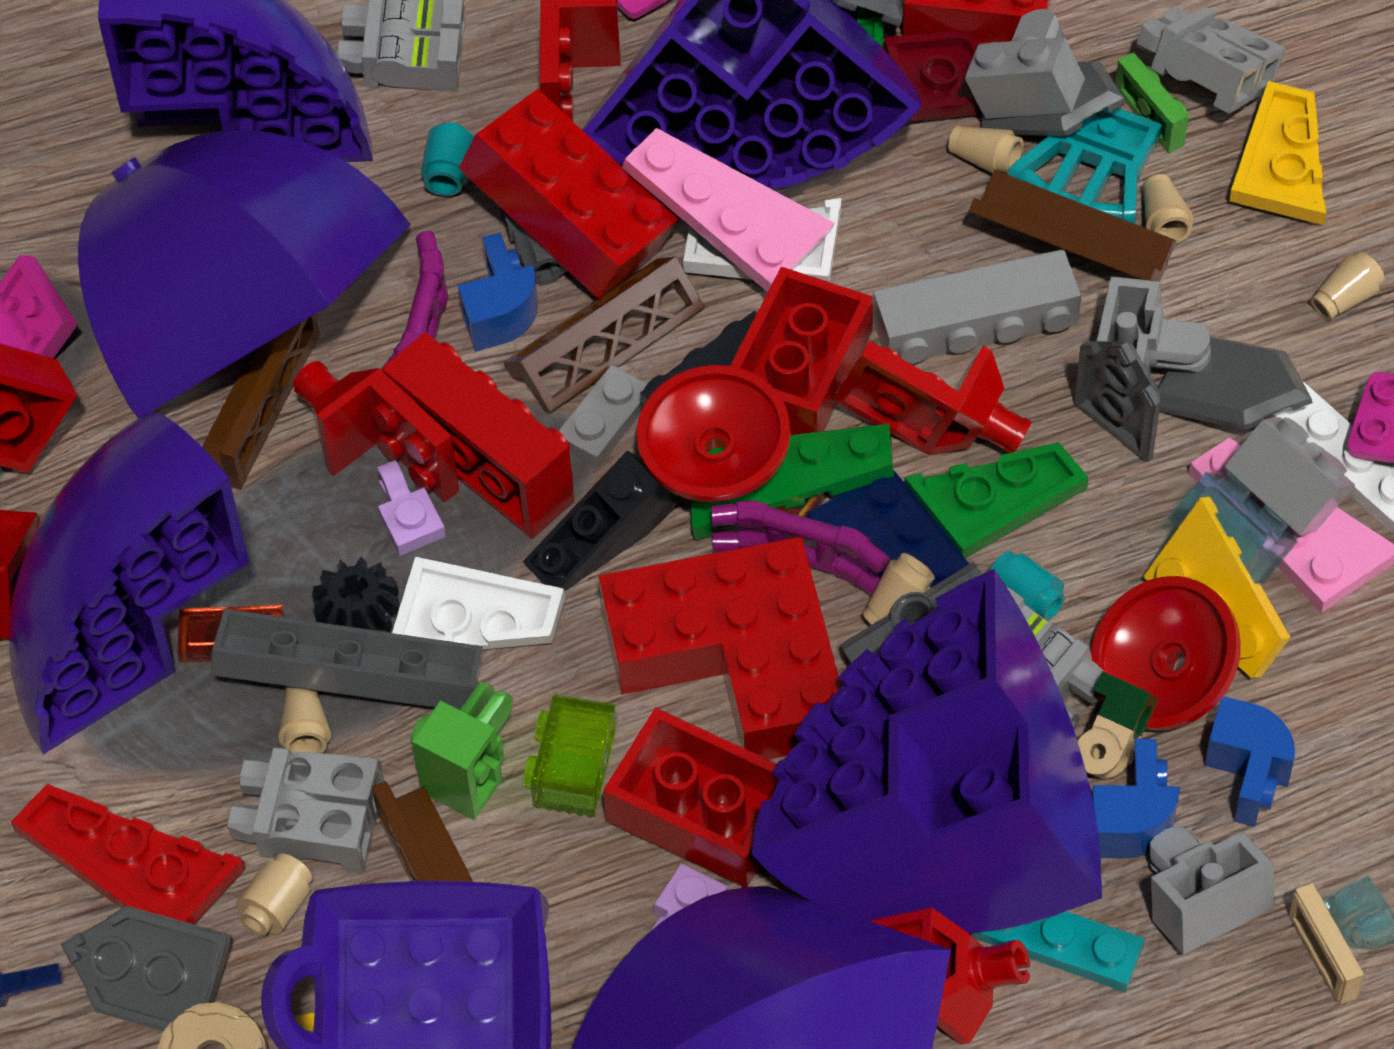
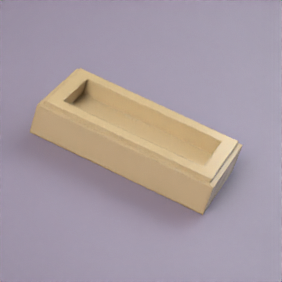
M1313 882L1295 889L1289 917L1336 1002H1339L1341 1005L1356 999L1363 980V971Z

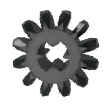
M361 556L355 566L349 567L340 559L336 573L322 570V575L320 576L321 585L314 586L312 591V600L315 605L313 613L316 622L390 633V628L392 627L391 618L397 617L400 608L399 599L397 598L399 592L396 581L393 577H387L386 569L382 566L381 562L368 568L367 562Z

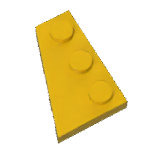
M1271 81L1267 82L1231 189L1230 202L1324 225L1326 206L1325 200H1323L1322 165L1319 161L1318 151L1319 133L1315 92Z
M1200 497L1143 577L1147 581L1165 576L1187 577L1197 580L1217 592L1229 605L1238 623L1241 639V653L1238 666L1251 679L1262 677L1291 637L1260 583H1254L1239 557L1242 551L1235 539L1227 536L1216 517L1219 511L1211 497Z

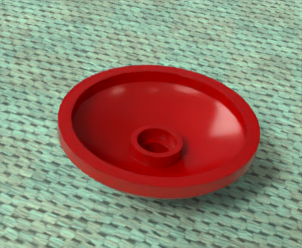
M724 365L692 368L665 381L650 395L644 404L637 424L638 450L647 471L661 486L670 492L687 499L706 502L738 498L765 484L782 465L787 455L791 438L789 414L778 392L758 375L741 368ZM714 448H721L724 450L723 452L718 454L708 453L710 450Z
M1165 576L1145 581L1133 587L1116 600L1106 612L1097 628L1092 643L1091 658L1104 672L1148 691L1159 699L1146 726L1147 730H1171L1198 720L1214 708L1229 689L1238 668L1241 639L1235 615L1226 601L1217 592L1191 578ZM1181 657H1185L1183 666L1179 670L1174 671L1176 661ZM1101 697L1100 699H1101V700L1103 701V703H1104V701H1105L1106 698Z

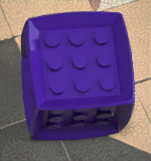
M405 881L359 884L316 890L309 897L304 918L301 946L291 948L280 954L269 967L263 982L261 1008L269 1036L278 1049H551L550 982L544 930L549 912L548 901L535 887L484 882ZM308 976H313L315 1015L313 1032L303 1029L296 1022L291 1010L293 988L299 980Z

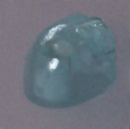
M1369 875L1337 892L1326 901V905L1331 911L1330 914L1347 943L1359 949L1371 950L1394 943V915Z

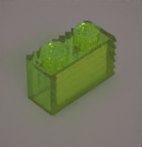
M553 694L550 710H541L537 720L535 739L541 742L538 756L529 755L525 766L524 787L531 788L534 807L537 809L545 808L548 811L554 809L559 813L565 811L568 814L576 813L579 816L595 817L618 726L616 704Z

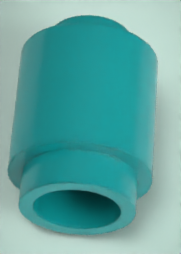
M447 122L436 125L427 134L421 176L424 179L425 187L436 195H456L468 181V177L459 169V166L474 137L460 124Z
M1007 551L1000 555L991 566L990 570L995 569L1006 587L1024 598L1025 605L1044 619H1052L1063 606L1065 595L1062 594L1064 589L1063 581L1023 553L1016 555L1012 551Z

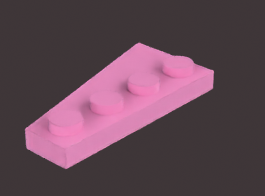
M657 128L625 158L622 166L627 173L766 292L771 287L781 266L794 270L831 232L835 224Z
M1231 438L1221 442L1190 463L1188 474L1321 613L1394 565V544L1339 508L1332 512L1317 531L1303 535L1295 532L1224 467L1241 446Z

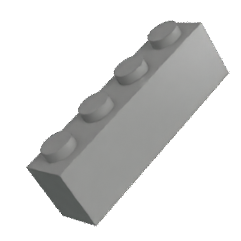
M1062 249L874 290L873 322L881 346L894 350L903 360L914 364L933 356L951 352L964 353L978 346L997 342L1009 343L1024 336L1046 331L1059 332L1069 326L1078 325L1081 293L1065 250Z

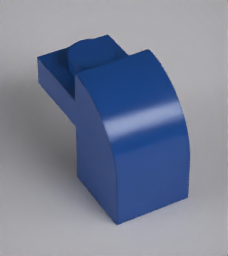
M501 232L482 237L485 267L489 277L458 285L461 314L475 352L502 345L520 337L533 324L538 311L534 265L521 268L516 250L511 249L507 251Z
M1223 696L1220 700L1211 732L1205 766L1244 776L1234 822L1255 827L1260 808L1271 810L1277 785L1285 787L1289 785L1295 757L1294 741L1285 723L1270 710L1260 705Z
M1135 739L1131 763L1132 786L1093 785L1092 799L1099 835L1100 858L1125 859L1150 853V842L1153 837L1165 829L1174 826L1180 787L1167 786V760L1157 759V739Z

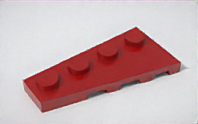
M46 784L11 821L13 829L17 834L118 907L130 906L191 924H195L245 869L242 858L226 852L222 856L204 849L200 842L182 835L180 839L155 830L151 823L135 817L131 821L109 812L108 807L49 784Z

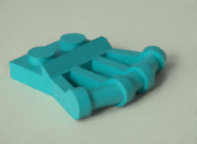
M1104 108L1081 121L1083 128L1068 136H1048L1012 164L1007 172V175L1135 224L1137 179L1141 177L1142 169L1161 136L1162 124L1120 108L1110 113ZM1059 152L1065 154L1066 156L1050 185L1035 173L1037 169ZM1081 161L1097 166L1081 197L1065 192ZM1112 173L1124 176L1123 204L1098 203L1097 200Z

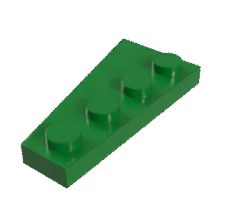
M889 424L791 435L789 449L782 465L758 489L741 497L725 501L706 502L691 500L694 539L698 540L711 536V529L722 526H712L711 505L737 504V501L754 500L769 504L771 508L784 506L785 511L793 509L791 507L805 504L804 499L824 492L835 496L894 477ZM714 448L710 450L708 453L718 454L723 452L724 450L721 448Z

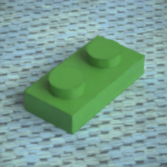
M1134 52L1119 59L1115 85L1123 95L1126 104L1134 114L1162 124L1161 136L1158 142L1168 154L1183 147L1187 123L1189 122L1188 112L1184 104L1167 92L1161 85L1158 74L1151 70L1150 66L1146 67Z

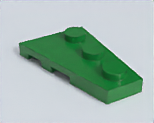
M1057 442L1000 455L997 462L969 468L968 463L949 467V473L926 478L923 477L922 473L904 477V489L963 560L1086 490L1089 477L1064 447Z

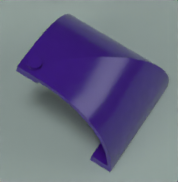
M219 131L199 135L178 142L153 155L141 164L136 157H133L111 172L115 181L92 200L85 212L80 228L78 267L84 304L91 328L105 362L124 398L137 418L329 306L411 224L393 201L358 169L336 155L313 144L289 136L261 131Z
M769 886L725 890L704 897L680 909L658 924L632 948L617 965L597 994L577 1033L572 1049H932L951 949Z

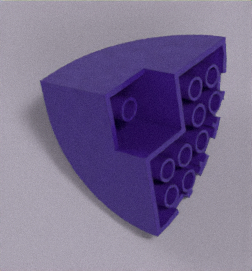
M99 0L98 21L120 111L134 112L138 127L221 123L223 131L248 130L289 136L313 144L336 155L345 162L373 161L372 141L363 105L345 66L324 36L286 0Z
M679 0L608 91L582 130L615 161L623 165L625 158L657 128L762 185L776 189L806 182L808 178L818 176L834 168L838 170L849 165L851 160L875 146L877 148L897 132L922 107V103L914 86L895 61L844 8L837 6L832 0Z
M147 412L127 425L95 451L73 474L41 519L24 555L13 593L9 625L11 675L21 714L30 735L43 755L176 672L161 618L249 564L229 477L202 446L184 429L157 412Z
M995 569L970 579L935 598L938 607L912 625L904 618L893 627L894 632L885 639L879 651L873 655L872 652L866 649L841 673L838 679L843 686L832 696L826 705L816 702L794 733L800 742L789 751L785 760H779L773 774L779 781L772 799L762 801L755 826L752 855L768 872L787 887L812 902L867 921L932 907L966 932L976 933L1029 924L1102 899L1101 858L1097 821L1091 789L1077 738L1046 658L1022 611Z

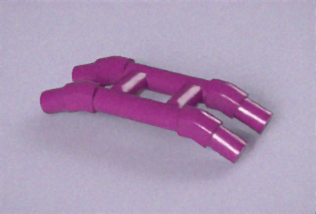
M423 231L416 236L421 262L418 285L405 332H403L401 341L393 350L394 353L382 367L424 332L433 339L436 338L441 315L447 306L448 291L446 282L442 279L444 273L442 253L438 250L436 237L432 231Z
M754 500L737 501V504L711 505L712 526L738 524V527H758L738 529L735 532L712 533L714 553L788 539V534L798 537L802 536V538L816 541V548L804 545L811 568L835 574V577L844 579L853 586L861 588L870 596L873 595L881 579L871 569L877 573L881 572L890 559L889 555L871 543L870 538L851 527L844 525L841 527L771 508L769 504ZM767 527V531L761 529ZM837 550L845 553H841V555L837 554Z

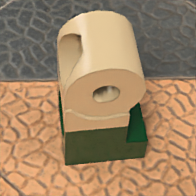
M1102 671L1094 691L1106 699L1092 729L1082 734L1077 742L1086 772L1096 778L1108 780L1121 775L1127 768L1133 756L1135 739H1141L1159 699L1148 691Z

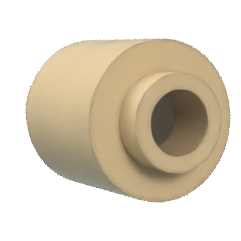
M284 853L278 854L274 860H267L236 902L237 909L241 913L239 918L242 924L258 935H266L267 933L280 934L310 892L309 883L313 878L310 870L298 859Z

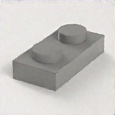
M611 365L559 430L569 442L570 453L599 468L640 416V392L644 390L647 383Z

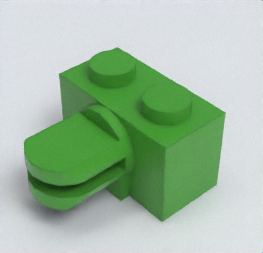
M480 681L460 710L440 700L430 716L424 715L419 719L411 734L410 741L413 747L415 768L417 769L420 788L425 786L430 798L473 820L477 818L503 780L500 764L505 757L502 738L497 736V733L511 713L513 697L510 694L501 690L495 693L494 686Z

